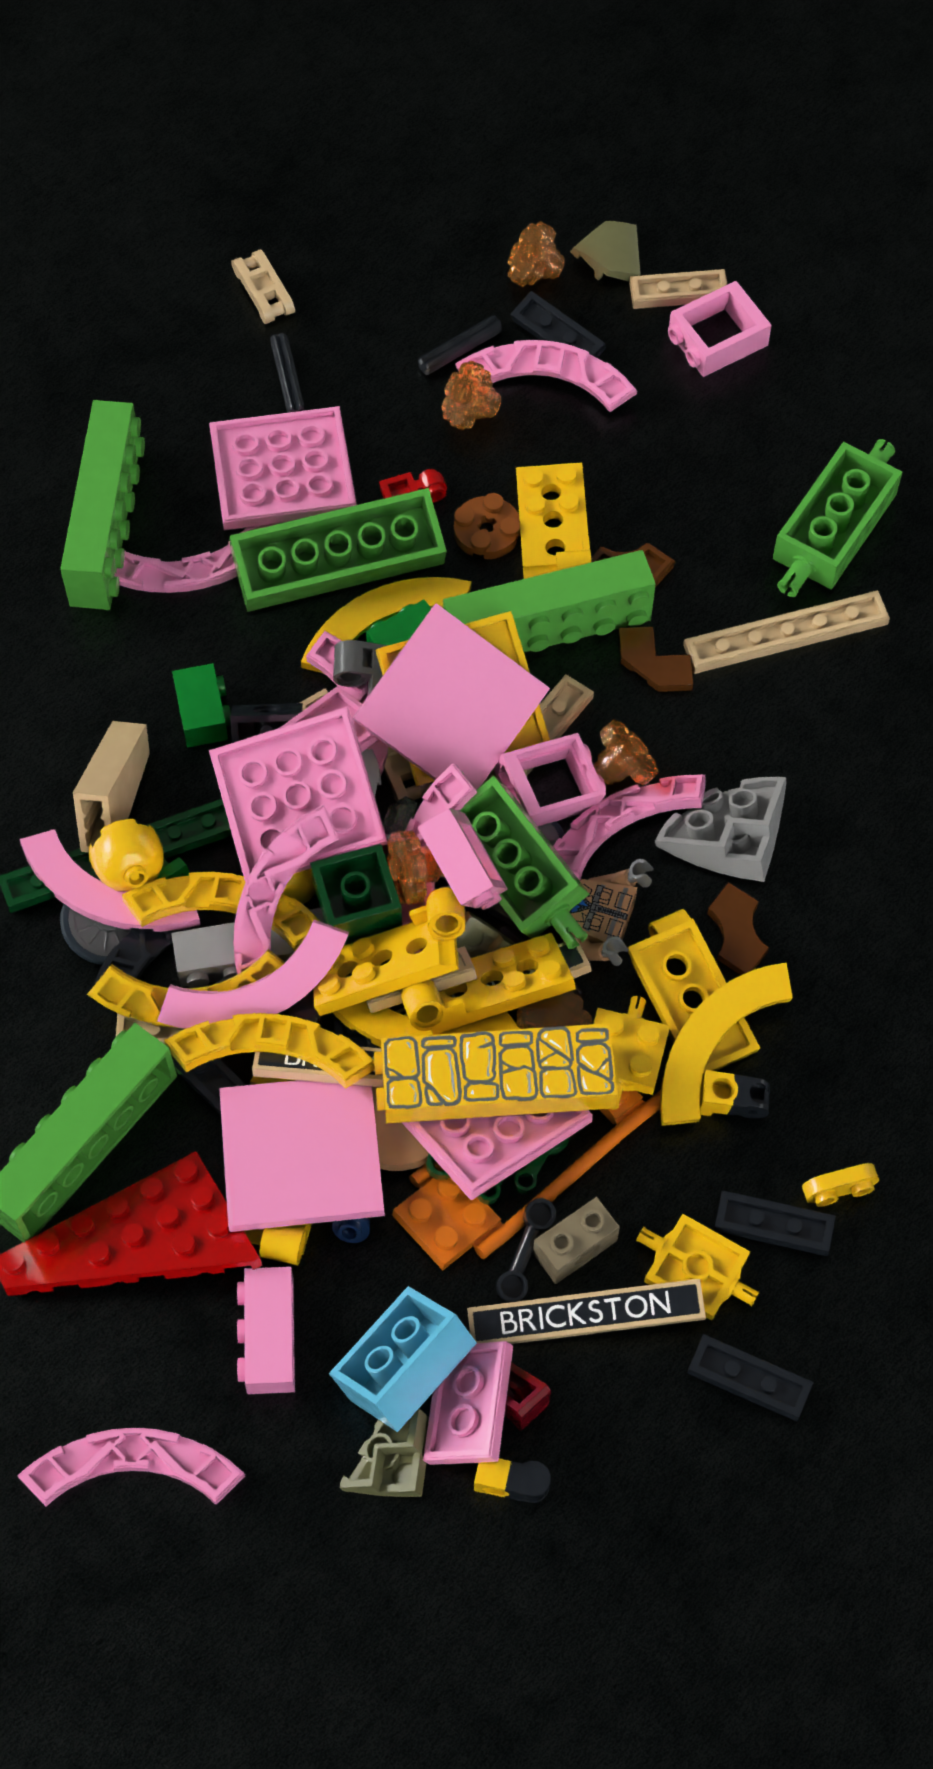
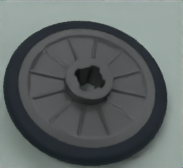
M65 904L62 906L60 925L65 941L78 956L91 963L103 965L114 946H117L131 931V929L126 930L102 924L81 915Z

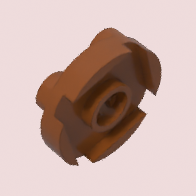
M489 493L486 496L473 498L455 511L454 538L457 545L466 554L473 556V553L477 555H484V559H496L511 552L517 544V538L520 534L519 514L510 503L503 500L501 495ZM484 523L493 524V531L488 532L487 529L480 530L479 528Z

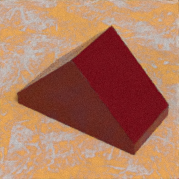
M512 1362L504 1415L519 1431H522L549 1405L551 1390L547 1384Z

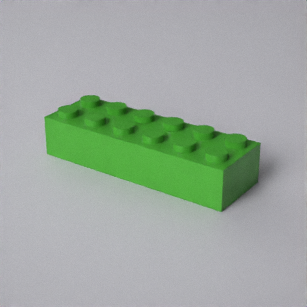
M93 400L60 569L70 607L110 610L112 598L118 597L119 577L114 575L117 568L122 569L124 566L125 551L122 548L123 540H128L130 532V522L127 520L128 512H133L135 494L132 492L133 484L138 485L140 477V467L137 464L138 457H143L145 449L144 437H139L141 419L135 416L133 403Z
M429 488L230 535V550L247 612L442 565L447 553Z
M643 550L445 598L443 599V608L464 624L512 611L523 651L538 652L546 649L548 646L560 643H574L584 637L596 634L606 635L615 629L627 626L638 627L647 621H651L656 583Z
M134 1023L127 1031H121L115 1037L109 1052L103 1058H97L93 1061L82 1082L78 1086L69 1088L61 1099V1105L52 1115H45L37 1124L36 1133L26 1144H19L11 1153L9 1163L0 1171V1225L22 1242L36 1236L177 1077L169 1047L137 1023Z

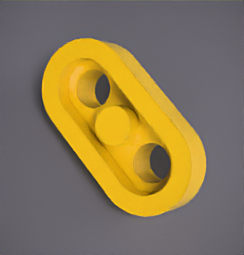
M865 1163L814 1177L802 1185V1189L808 1203H816L817 1207H823L836 1202L840 1196L852 1193L853 1197H860L874 1191L873 1185L879 1181V1177L874 1164Z

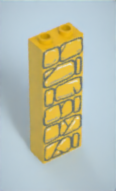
M610 1023L381 1038V1052H374L375 1075L383 1074L384 1086L376 1088L377 1111L385 1110L386 1124L613 1109L616 1106L618 1094Z

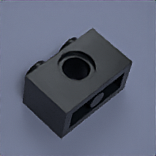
M303 703L233 705L230 716L232 743L280 728L303 711Z

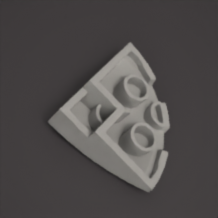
M786 777L744 779L741 781L739 788L722 792L716 787L704 792L702 808H690L682 815L675 812L660 830L655 840L656 846L696 866L737 878L764 882L778 834L786 789Z

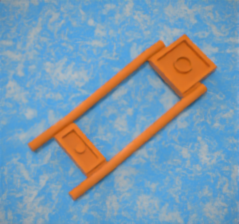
M661 1090L646 1102L642 1100L643 1096L638 1091H622L618 1109H599L613 1125L615 1123L617 1125L531 1201L538 1198H544L550 1202L554 1201L628 1134L660 1110ZM437 1162L434 1163L437 1170L444 1171ZM424 1164L409 1176L411 1183L416 1188H419V1190L395 1207L392 1216L432 1260L444 1270L472 1247L475 1248L480 1258H487L526 1225L523 1213L530 1202L505 1224H502L501 1218L488 1204L480 1202L478 1197L470 1200L451 1177L446 1180L433 1178L428 1173L426 1164Z

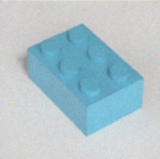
M408 1286L331 1370L329 1375L351 1402L398 1432L477 1342L456 1314Z

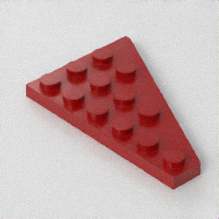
M195 1151L0 1254V1282L7 1295L14 1296L27 1294L31 1291L51 1292L54 1291V1287L79 1284L80 1288L112 1285L116 1282H139L141 1277L164 1275L166 1279L197 1276L204 1272L211 1274L225 1273V1268L251 1266L252 1270H255L263 1265L244 1231L229 1232L227 1202Z

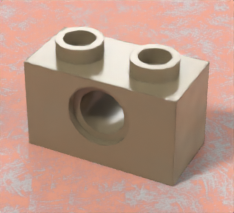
M595 1197L534 1240L533 1255L554 1283L557 1284L616 1243L620 1226L599 1199Z

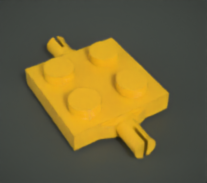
M638 996L631 997L627 1014L597 1008L593 1024L610 1023L618 1094L616 1106L612 1110L619 1108L622 1091H638L650 1095L654 1093L670 1026L642 1018L646 1005V1000L643 997H640L637 1009Z
M682 1214L674 1229L665 1235L664 1238L643 1227L636 1239L637 1242L656 1251L654 1263L648 1271L644 1282L653 1285L700 1279L705 1316L710 1320H713L721 1304L731 1295L752 1307L759 1294V1291L739 1281L741 1269L747 1261L750 1251Z

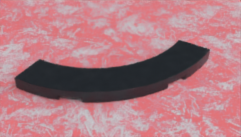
M197 910L200 919V925L163 932H153V929L131 928V931L108 954L93 986L111 964L139 980L149 964L159 954L173 945L171 933L235 922L236 914L226 911Z

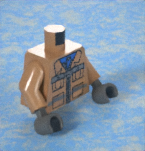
M638 859L631 864L629 869L589 878L588 880H580L590 895L572 908L570 913L588 934L584 942L577 939L588 961L609 960L615 966H619L622 963L618 953L621 951L628 952L629 950L623 942V938L636 902L637 887L634 886L637 882L642 887H648L652 882V879L647 874H644L654 869L646 860Z

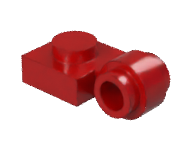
M435 469L423 471L419 475V480L415 481L411 472L379 481L384 499L429 488L433 503L442 500L446 496L447 485L443 475Z

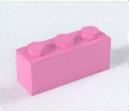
M271 1267L257 1268L255 1270L245 1268L244 1281L237 1282L238 1305H244V1319L237 1321L238 1343H245V1358H238L237 1360L238 1382H245L247 1394L295 1392L294 1278L292 1268Z

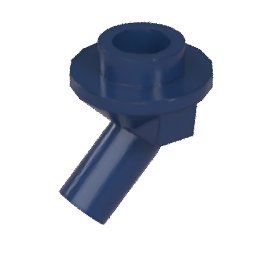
M370 1219L333 1221L332 1230L342 1241L359 1243L367 1239L370 1233Z

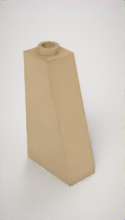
M112 721L74 789L73 798L81 852L89 853L90 844L94 846L96 840L102 836L100 830L115 821L129 818L150 754L146 724Z

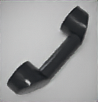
M534 1199L524 1209L523 1219L526 1228L509 1271L499 1276L496 1281L497 1294L506 1302H517L527 1294L528 1281L524 1273L533 1252L534 1240L539 1237L542 1230L550 1227L556 1219V1209L547 1199Z

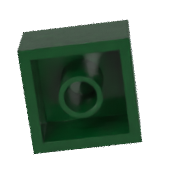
M381 844L310 862L312 883L325 924L348 931L349 935L345 942L388 931L403 925L402 907Z

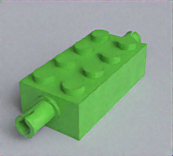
M877 440L869 454L845 442L841 444L777 535L773 559L789 567V570L777 584L783 594L791 587L787 596L795 597L807 577L831 590L897 495L902 471L887 464L888 460L895 453V448L890 442L882 450L881 448L886 440Z
M493 776L476 790L477 793L464 805L460 812L465 813L508 888V890L499 894L502 898L499 903L519 930L529 938L538 937L550 926H553L566 943L568 949H574L580 944L571 932L581 942L586 940L588 934L574 919L570 910L590 895V893L507 786Z

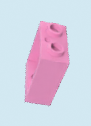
M734 281L672 311L668 335L673 344L679 345L683 350L690 366L696 367L700 374L705 377L768 346L772 325L738 282ZM726 310L742 332L708 348L692 325Z
M578 733L501 754L494 769L497 779L507 786L537 826L582 814L593 805L601 803L606 795L604 779L600 774L596 773L592 764L590 749L586 744H583ZM565 759L581 792V796L540 807L524 770Z
M448 808L417 827L460 905L474 907L475 909L481 907L482 910H485L502 900L499 894L505 892L508 888L465 813Z

